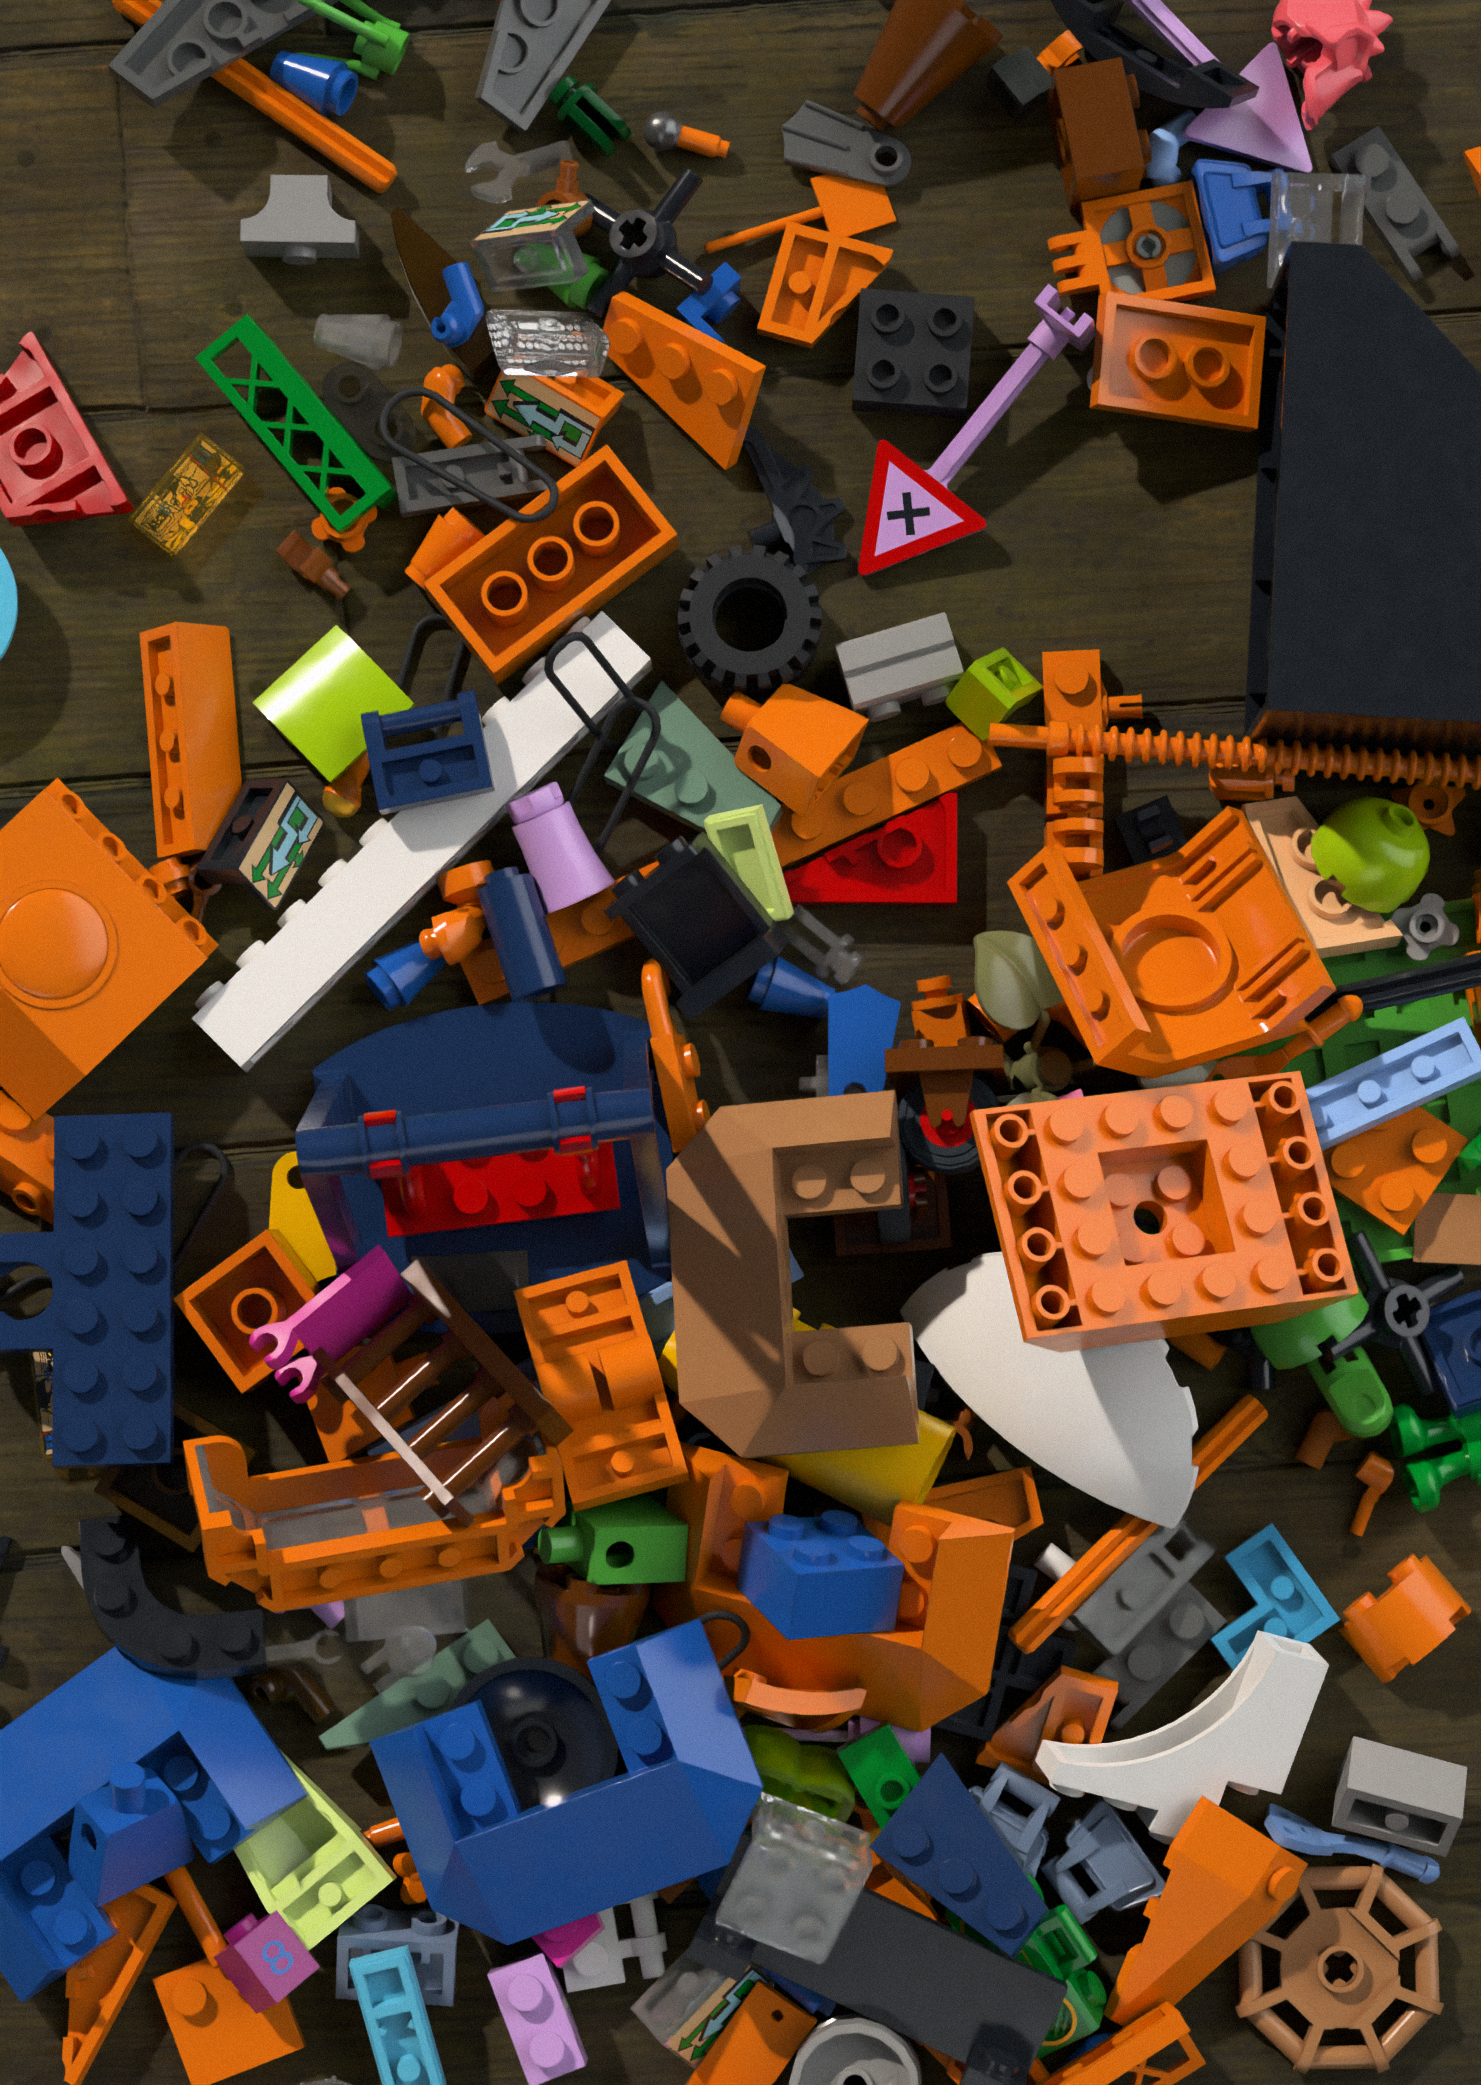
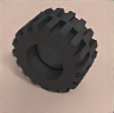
M741 545L729 547V554L723 557H719L718 553L713 554L706 559L707 565L702 570L696 568L689 577L687 589L683 588L678 612V631L681 649L684 650L686 661L692 671L697 670L701 674V681L710 688L715 684L722 688V694L730 697L735 691L745 693L751 699H759V693L767 691L772 696L781 684H787L788 682L792 685L795 684L802 677V671L806 666H811L816 656L822 627V607L819 606V594L816 586L809 583L807 580L808 573L800 564L794 567L789 563V556L779 550L774 556L766 553V546L754 545L753 551L742 552ZM742 594H758L772 600L783 613L784 628L781 636L771 646L754 652L740 651L727 645L719 637L715 624L717 612L725 602Z

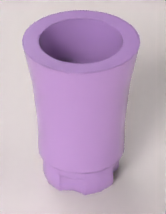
M557 782L549 783L505 804L513 823H515L511 828L523 852L529 872L533 876L545 915L579 902L615 883V880L595 853L581 828L570 802H564Z

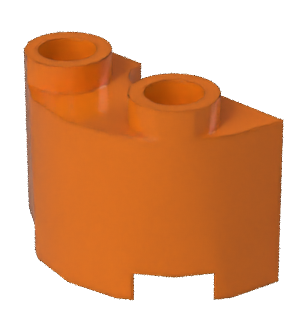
M1414 1553L1406 1557L1387 1574V1577L1393 1584L1383 1594L1375 1598L1368 1591L1356 1599L1342 1613L1348 1621L1338 1631L1383 1684L1393 1680L1397 1673L1409 1663L1415 1665L1456 1629L1453 1625L1471 1613V1607L1427 1555L1423 1556L1420 1560Z

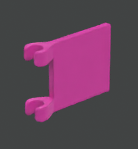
M378 1244L362 1257L360 1262H356L286 1321L267 1324L256 1329L251 1334L249 1342L251 1347L257 1352L262 1350L269 1342H278L275 1351L267 1355L264 1361L269 1368L277 1369L275 1379L280 1386L286 1385L293 1377H303L301 1384L297 1388L292 1389L289 1396L297 1404L305 1403L316 1392L320 1382L319 1379L322 1377L323 1372L326 1371L313 1357L312 1353L321 1346L337 1362L407 1304V1299L412 1293L386 1252ZM299 1339L310 1356L290 1360Z

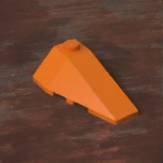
M1202 1795L1169 1847L1163 1865L1171 1870L1161 1896L1149 1897L1143 1915L1150 1919V1924L1142 1943L1135 1945L1128 1951L1103 2014L1110 2020L1125 2027L1165 2000L1174 2006L1277 1915L1284 1902L1296 1892L1300 1877L1308 1863Z

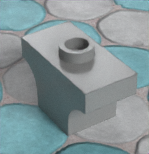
M270 175V196L266 206L255 216L241 219L240 242L247 257H283V262L292 265H312L317 262V258H359L360 236L355 220H348L339 216L332 209V188L328 175Z

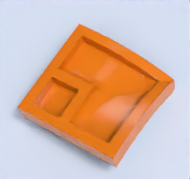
M737 1667L734 1668L732 1676L723 1675L734 1707L793 1729H806L815 1733L830 1731L850 1719L861 1709L867 1693L866 1690L857 1687L829 1690L779 1688L767 1685L768 1678Z

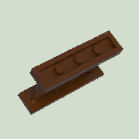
M416 1259L400 1274L415 1291L407 1299L410 1305L342 1367L321 1346L312 1355L327 1371L319 1379L324 1387L342 1406L351 1399L426 1485L418 1494L441 1519L451 1512L468 1528L476 1520L458 1501L457 1497L527 1433L533 1437L541 1430L557 1447L574 1430L426 1267ZM440 1318L448 1327L440 1336L444 1341L373 1404L357 1384L425 1322L431 1326ZM473 1355L482 1365L473 1373L477 1379L406 1442L390 1424V1421L459 1358L465 1362ZM507 1392L516 1402L508 1410L511 1416L440 1480L423 1459L492 1396L498 1400Z

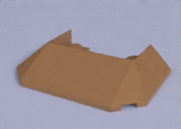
M890 1090L719 1107L666 1169L679 1403L743 1459L920 1444L913 1330L909 1322L794 1332L787 1219L904 1208L896 1091Z

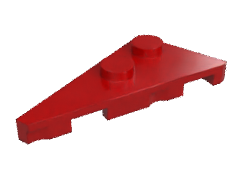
M947 793L929 805L906 816L902 815L871 833H865L824 853V856L793 871L789 870L783 873L792 905L956 906L957 793Z

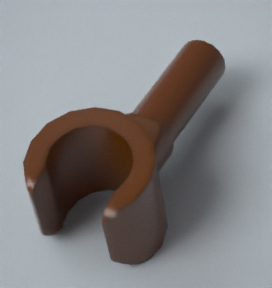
M196 855L190 863L188 884L191 890L194 891L190 915L203 925L210 896L216 894L222 884H208L197 873L196 868L199 864L200 855Z

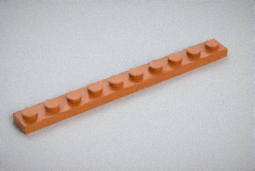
M960 722L838 778L805 818L786 804H781L783 814L771 833L781 869L792 866L934 801L947 793H951L1001 770L1002 764L994 747L988 745V739L982 741L963 722ZM656 861L639 869V871L645 876L657 867L659 863ZM626 876L615 880L614 884L596 894L545 915L563 970L637 937L620 915L610 920L604 913V910L616 898L610 890ZM490 937L481 941L460 962L479 1005L490 1004L510 995L492 938Z

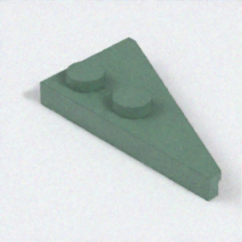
M486 1619L319 1736V1740L326 1750L339 1748L348 1750L367 1747L372 1739L449 1711L459 1692L476 1675L498 1662L516 1658V1656L491 1621Z

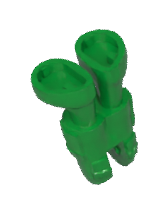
M1401 1404L1393 1407V1415L1388 1429L1394 1453L1398 1458L1414 1455L1426 1448L1457 1439L1462 1443V1448L1459 1451L1436 1458L1405 1463L1400 1466L1404 1486L1418 1513L1436 1509L1441 1500L1440 1490L1457 1478L1467 1475L1476 1485H1481V1411L1455 1420L1451 1409L1448 1411V1416L1422 1418L1418 1417L1415 1411L1408 1405Z

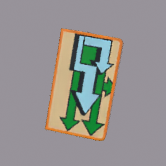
M509 355L502 366L485 405V413L522 436L544 435L546 440L545 449L574 467L579 466L587 459L599 431L618 411L625 393L563 356L553 357L560 358L574 365V371L563 375H540L523 369L521 364L532 357L541 355Z

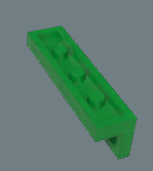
M248 314L244 315L195 357L340 534L344 533L374 506L377 505L384 510L398 498L397 490L259 323ZM239 340L252 355L250 379L227 378L215 364V361ZM261 367L273 381L259 380ZM235 387L249 388L248 401L243 398ZM258 389L280 390L288 398L286 423L262 421L257 415ZM296 409L309 425L295 424ZM271 430L285 431L283 445ZM294 432L317 434L324 442L322 467L299 465L292 457ZM332 453L345 468L331 467ZM307 474L321 475L319 489ZM330 476L353 477L366 493L342 515L328 501Z

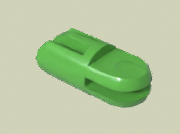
M1362 1345L1350 1352L1354 1358L1353 1361L1347 1363L1345 1358L1341 1357L1333 1363H1329L1333 1371L1328 1375L1323 1370L1318 1358L1305 1363L1340 1425L1349 1434L1366 1439L1378 1436L1389 1426L1393 1415L1391 1399Z

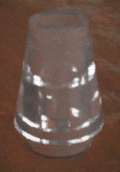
M321 314L317 320L314 333V343L317 348L326 349L329 352L376 371L380 370L382 366L391 368L395 366L403 341L401 323L391 321L388 314Z

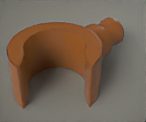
M561 160L560 176L556 178L555 190L544 193L538 200L536 208L581 201L588 202L568 218L566 228L558 233L552 242L582 238L588 233L592 225V207L586 195L578 190L579 179L577 178V169L579 168V163L573 160Z
M295 529L277 548L276 553L293 570L311 584L315 585L317 583L323 590L328 589L337 600L343 598L351 588L348 583H345L339 577L340 573L332 567V560L319 547L316 549L311 547Z
M963 1402L959 1409H955L949 1420L942 1421L957 1428L956 1433L963 1442L966 1460H969L973 1452V1441L969 1431L976 1421L974 1419L976 1413Z

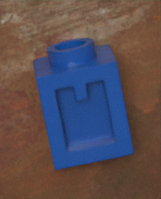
M726 261L711 274L713 276V284L705 295L700 296L693 292L676 308V319L724 344L725 341L707 323L711 319L716 324L721 323L741 301L737 296L741 288V276Z

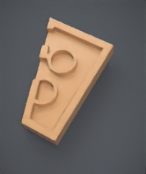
M1297 796L1242 805L1240 810L1243 811L1320 959L1396 947L1399 944L1403 934L1391 919L1385 922L1378 912H1370L1350 903L1341 896L1346 887L1334 875L1326 882L1318 872L1311 856V838L1320 826Z

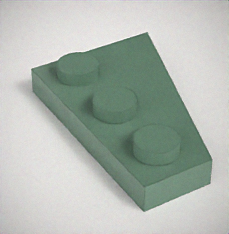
M661 681L649 700V703L656 709L660 717L661 731L659 739L631 796L700 833L703 831L706 835L703 821L709 815L763 804L770 832L772 833L783 814L782 806L765 788L736 767L734 755L674 692ZM645 710L641 713L604 774L606 783L622 792L651 736L652 720Z

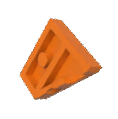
M787 221L758 323L757 334L812 349L860 297L861 288L867 289L891 262L893 250Z
M1062 1665L993 1732L991 1742L985 1740L979 1746L976 1764L996 1769L998 1764L1003 1761L1033 1781L1049 1785V1779L1035 1761L1042 1740L1069 1744H1100L1118 1693V1682Z

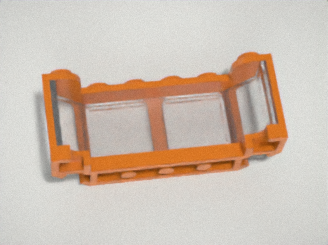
M533 1380V1381H530V1382L534 1385V1387L537 1389L536 1384H535V1381H534V1380ZM507 1392L498 1400L492 1396L478 1409L480 1437L441 1443L423 1461L441 1480L511 1416L508 1410L516 1402ZM541 1430L533 1437L527 1433L457 1497L458 1501L476 1520L468 1528L451 1512L441 1519L418 1494L426 1484L397 1451L248 1477L244 1450L235 1439L216 1435L183 1441L190 1495L193 1496L208 1577L224 1586L233 1581L255 1593L257 1604L274 1613L509 1571L525 1556L522 1545L543 1524L552 1528L566 1514L563 1467L556 1446Z

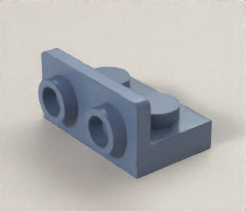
M376 1904L363 1905L339 1927L335 1999L358 2000L349 1968L351 1959L408 1945L424 2004L453 2006L460 1923L431 1908L409 1911L385 1909Z

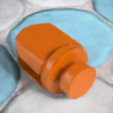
M1216 763L1214 769H1209V787L1215 798L1219 800L1265 801V799H1274L1275 785L1283 786V791L1294 792L1295 776H1292L1290 769L1283 768L1279 775L1274 773L1272 767H1266L1263 773H1258L1256 766H1249L1246 772H1242L1240 765L1234 764L1229 771H1226L1222 763Z
M944 975L917 980L918 992H924L925 999L911 1002V1014L916 1039H929L934 1041V1047L958 1046L957 1040L960 1038L972 1037L966 1001L963 999V994L948 995L947 987L952 986L951 976Z

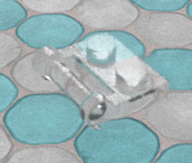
M1272 172L1267 288H1272L1291 241L1331 243L1333 191L1342 192L1339 244L1362 245L1365 192L1371 191V175Z

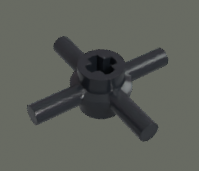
M685 167L654 211L633 209L620 215L591 194L585 193L592 207V223L609 234L611 255L615 262L611 271L585 305L588 311L603 320L607 315L611 298L624 291L634 277L652 279L667 273L700 296L705 295L710 290L713 284V276L678 253L677 234L672 225L702 184L703 180L698 175Z
M1364 1230L1349 1235L1345 1238L1346 1246L1367 1288L1363 1297L1369 1305V1310L1358 1327L1342 1342L1338 1344L1332 1335L1318 1344L1322 1358L1328 1363H1333L1370 1340L1383 1348H1396L1419 1397L1435 1392L1440 1388V1385L1417 1337L1428 1324L1430 1317L1429 1305L1464 1284V1276L1461 1270L1455 1265H1450L1418 1285L1412 1286L1400 1279L1387 1278Z

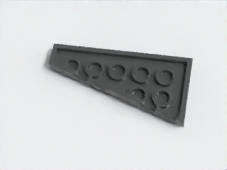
M166 0L108 65L109 75L154 109L317 13L295 0ZM320 0V1H322V2H324V3H326V4L332 6L333 4L337 3V2L340 1V0Z

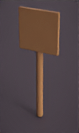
M1432 1193L1415 1218L1413 1262L1481 1265V1195Z

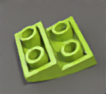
M337 625L253 702L254 706L291 745H294L330 784L338 779L367 751L361 713L379 710L380 715L415 707L411 699Z

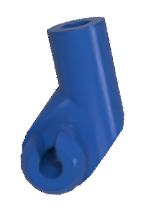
M468 262L453 264L442 271L451 301L440 318L434 317L431 323V333L437 342L447 347L453 348L468 341L484 314V305Z

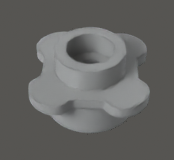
M1425 894L1419 904L1409 909L1399 908L1391 916V920L1403 934L1401 940L1407 946V956L1414 961L1427 959L1430 951L1441 945L1452 946L1459 938V928L1456 924L1449 922L1443 911L1444 901L1437 894ZM1422 922L1429 923V932L1424 933L1420 930Z

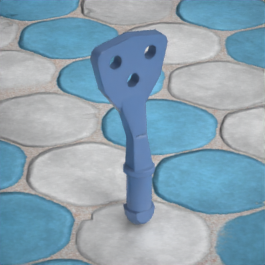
M1269 1804L1265 1812L1264 1825L1272 1839L1282 1847L1310 1855L1332 1856L1333 1853L1357 1854L1377 1862L1383 1868L1389 1867L1426 1884L1437 1880L1440 1875V1867L1435 1860L1426 1855L1422 1856L1397 1846L1395 1843L1327 1833L1306 1819L1276 1804Z

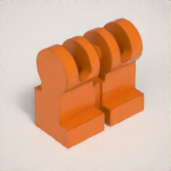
M1097 757L1053 759V764H1047L1044 769V821H1053L1047 822L1044 828V847L1048 846L1061 850L1076 881H1084L1103 875L1104 759Z

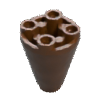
M538 1558L534 1592L543 1656L563 1662L577 1669L594 1683L587 1660L633 1642L649 1602L651 1583L593 1584L589 1583L566 1563L544 1564L541 1558Z

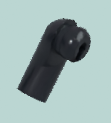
M1250 1327L1216 1331L1221 1343L1246 1360L1247 1390L1276 1389L1275 1368L1257 1347Z

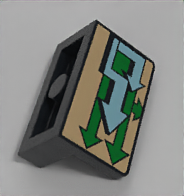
M287 778L247 779L198 864L196 871L208 884H242L265 910H277L323 829L325 821Z

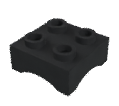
M861 288L851 411L913 412L944 418L965 419L975 297Z

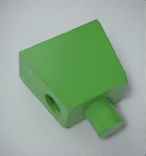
M646 1493L574 1512L572 1501L565 1504L566 1514L562 1517V1527L543 1528L539 1532L538 1551L544 1564L566 1563L589 1583L598 1585L685 1582L689 1525Z

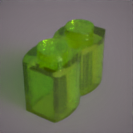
M747 1725L744 1734L764 1784L752 1814L768 1818L784 1817L793 1827L809 1835L822 1838H838L855 1806V1784L837 1755V1751L817 1745L801 1746L792 1736L773 1727Z

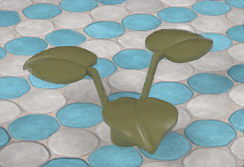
M1013 931L980 933L973 938L975 948L974 984L978 1002L985 1015L997 1026L1015 1031L1032 1026L1038 1019V1024L1031 1040L1023 1046L1027 1054L1019 1057L1012 1065L1011 1082L1019 1095L1009 1101L1006 1106L1058 1100L1052 1093L1066 1087L1073 1074L1101 1066L1096 1065L1093 1058L1070 1062L1068 1056L1061 1049L1054 1046L1042 1047L1040 1045L1051 1021L1046 1009L1060 1004L1064 998L1035 939ZM1218 1059L1156 1079L1137 1075L1136 1079L1142 1089L1202 1083L1213 1071Z

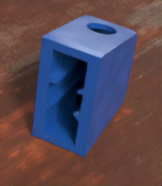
M132 1762L117 1764L109 1772V1784L82 1796L75 1805L67 1871L97 1908L195 1860V1853L181 1804L152 1768H142L140 1765Z

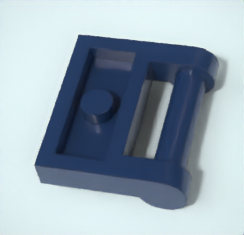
M475 690L457 693L458 699L399 712L380 715L379 710L361 713L374 789L381 815L495 791ZM458 722L463 723L465 734L391 750L386 748L385 738Z

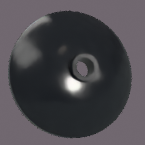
M535 1656L516 1657L498 1662L470 1680L452 1703L450 1710L481 1700L522 1811L615 1777L620 1749L596 1685L583 1673L563 1662ZM539 1730L545 1734L547 1738L546 1749L535 1750L530 1746L528 1742L530 1731Z

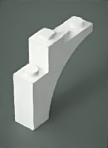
M1257 1630L1254 1641L1228 1679L1196 1708L1174 1722L1155 1731L1111 1743L1069 1744L1043 1739L1035 1761L1049 1779V1785L1056 1791L1078 1798L1082 1797L1084 1792L1103 1796L1107 1803L1117 1808L1135 1811L1149 1829L1148 1834L1151 1837L1171 1845L1202 1795L1219 1806L1226 1785L1249 1795H1257L1259 1789L1277 1794L1282 1793L1329 1664L1308 1643Z

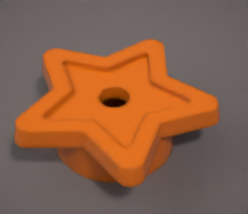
M1418 779L1415 786L1392 791V799L1397 804L1406 806L1415 814L1423 831L1431 828L1446 836L1454 835L1455 827L1452 811L1466 795V791L1463 788L1457 789L1450 786L1441 788L1437 780H1432L1429 786H1424L1422 779ZM1425 800L1433 801V809L1427 810L1424 808L1423 803Z

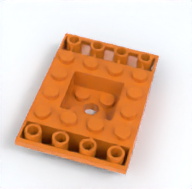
M1301 1071L972 1110L969 1114L1024 1343L1062 1353L1279 1323L1353 1298L1359 1294ZM1135 1209H1146L1156 1216L1159 1223L1158 1234H1147L1137 1227L1134 1221Z

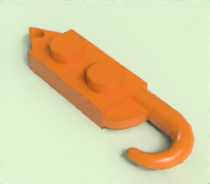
M652 957L646 960L643 965L641 975L642 993L652 1036L650 1043L673 1152L681 1153L711 1118L706 1101H698L694 1078L700 1076V1063L696 1048L693 1043L686 1044L685 1034H678L676 1024L670 1015L667 997L671 993L668 975Z

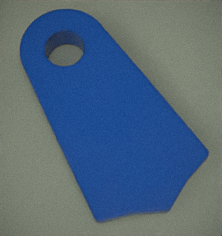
M867 984L828 996V1096L843 1095L845 1090L852 1086L860 1087L865 1093L883 1091L886 1079L885 1049H892L901 1006L900 1001L881 994Z

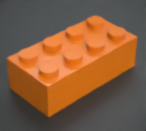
M607 444L556 482L559 490L558 503L548 517L536 523H522L512 518L507 519L423 583L428 598L497 686L564 636L584 616L589 617L678 549V535ZM549 488L518 512L525 515H533L543 510L550 500Z

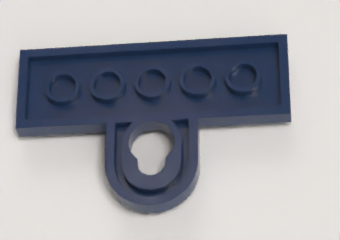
M171 1112L54 1116V1232L0 1233V1278L6 1277L19 1267L28 1265L40 1267L51 1278L53 1286L52 1299L45 1311L30 1319L14 1320L4 1311H0V1353L53 1352L52 1466L56 1469L174 1465V1116Z

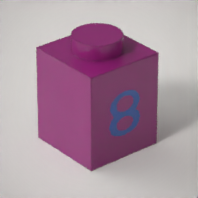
M277 1910L260 1920H257L252 1913L243 1918L223 1935L229 1942V1945L213 1957L256 2014L277 2004L320 1967Z

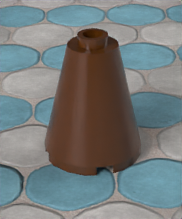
M895 0L853 94L861 102L855 112L880 132H883L888 124L899 130L995 48L1003 38V35L982 15L978 20L975 19L976 14L966 6L967 3L963 0Z

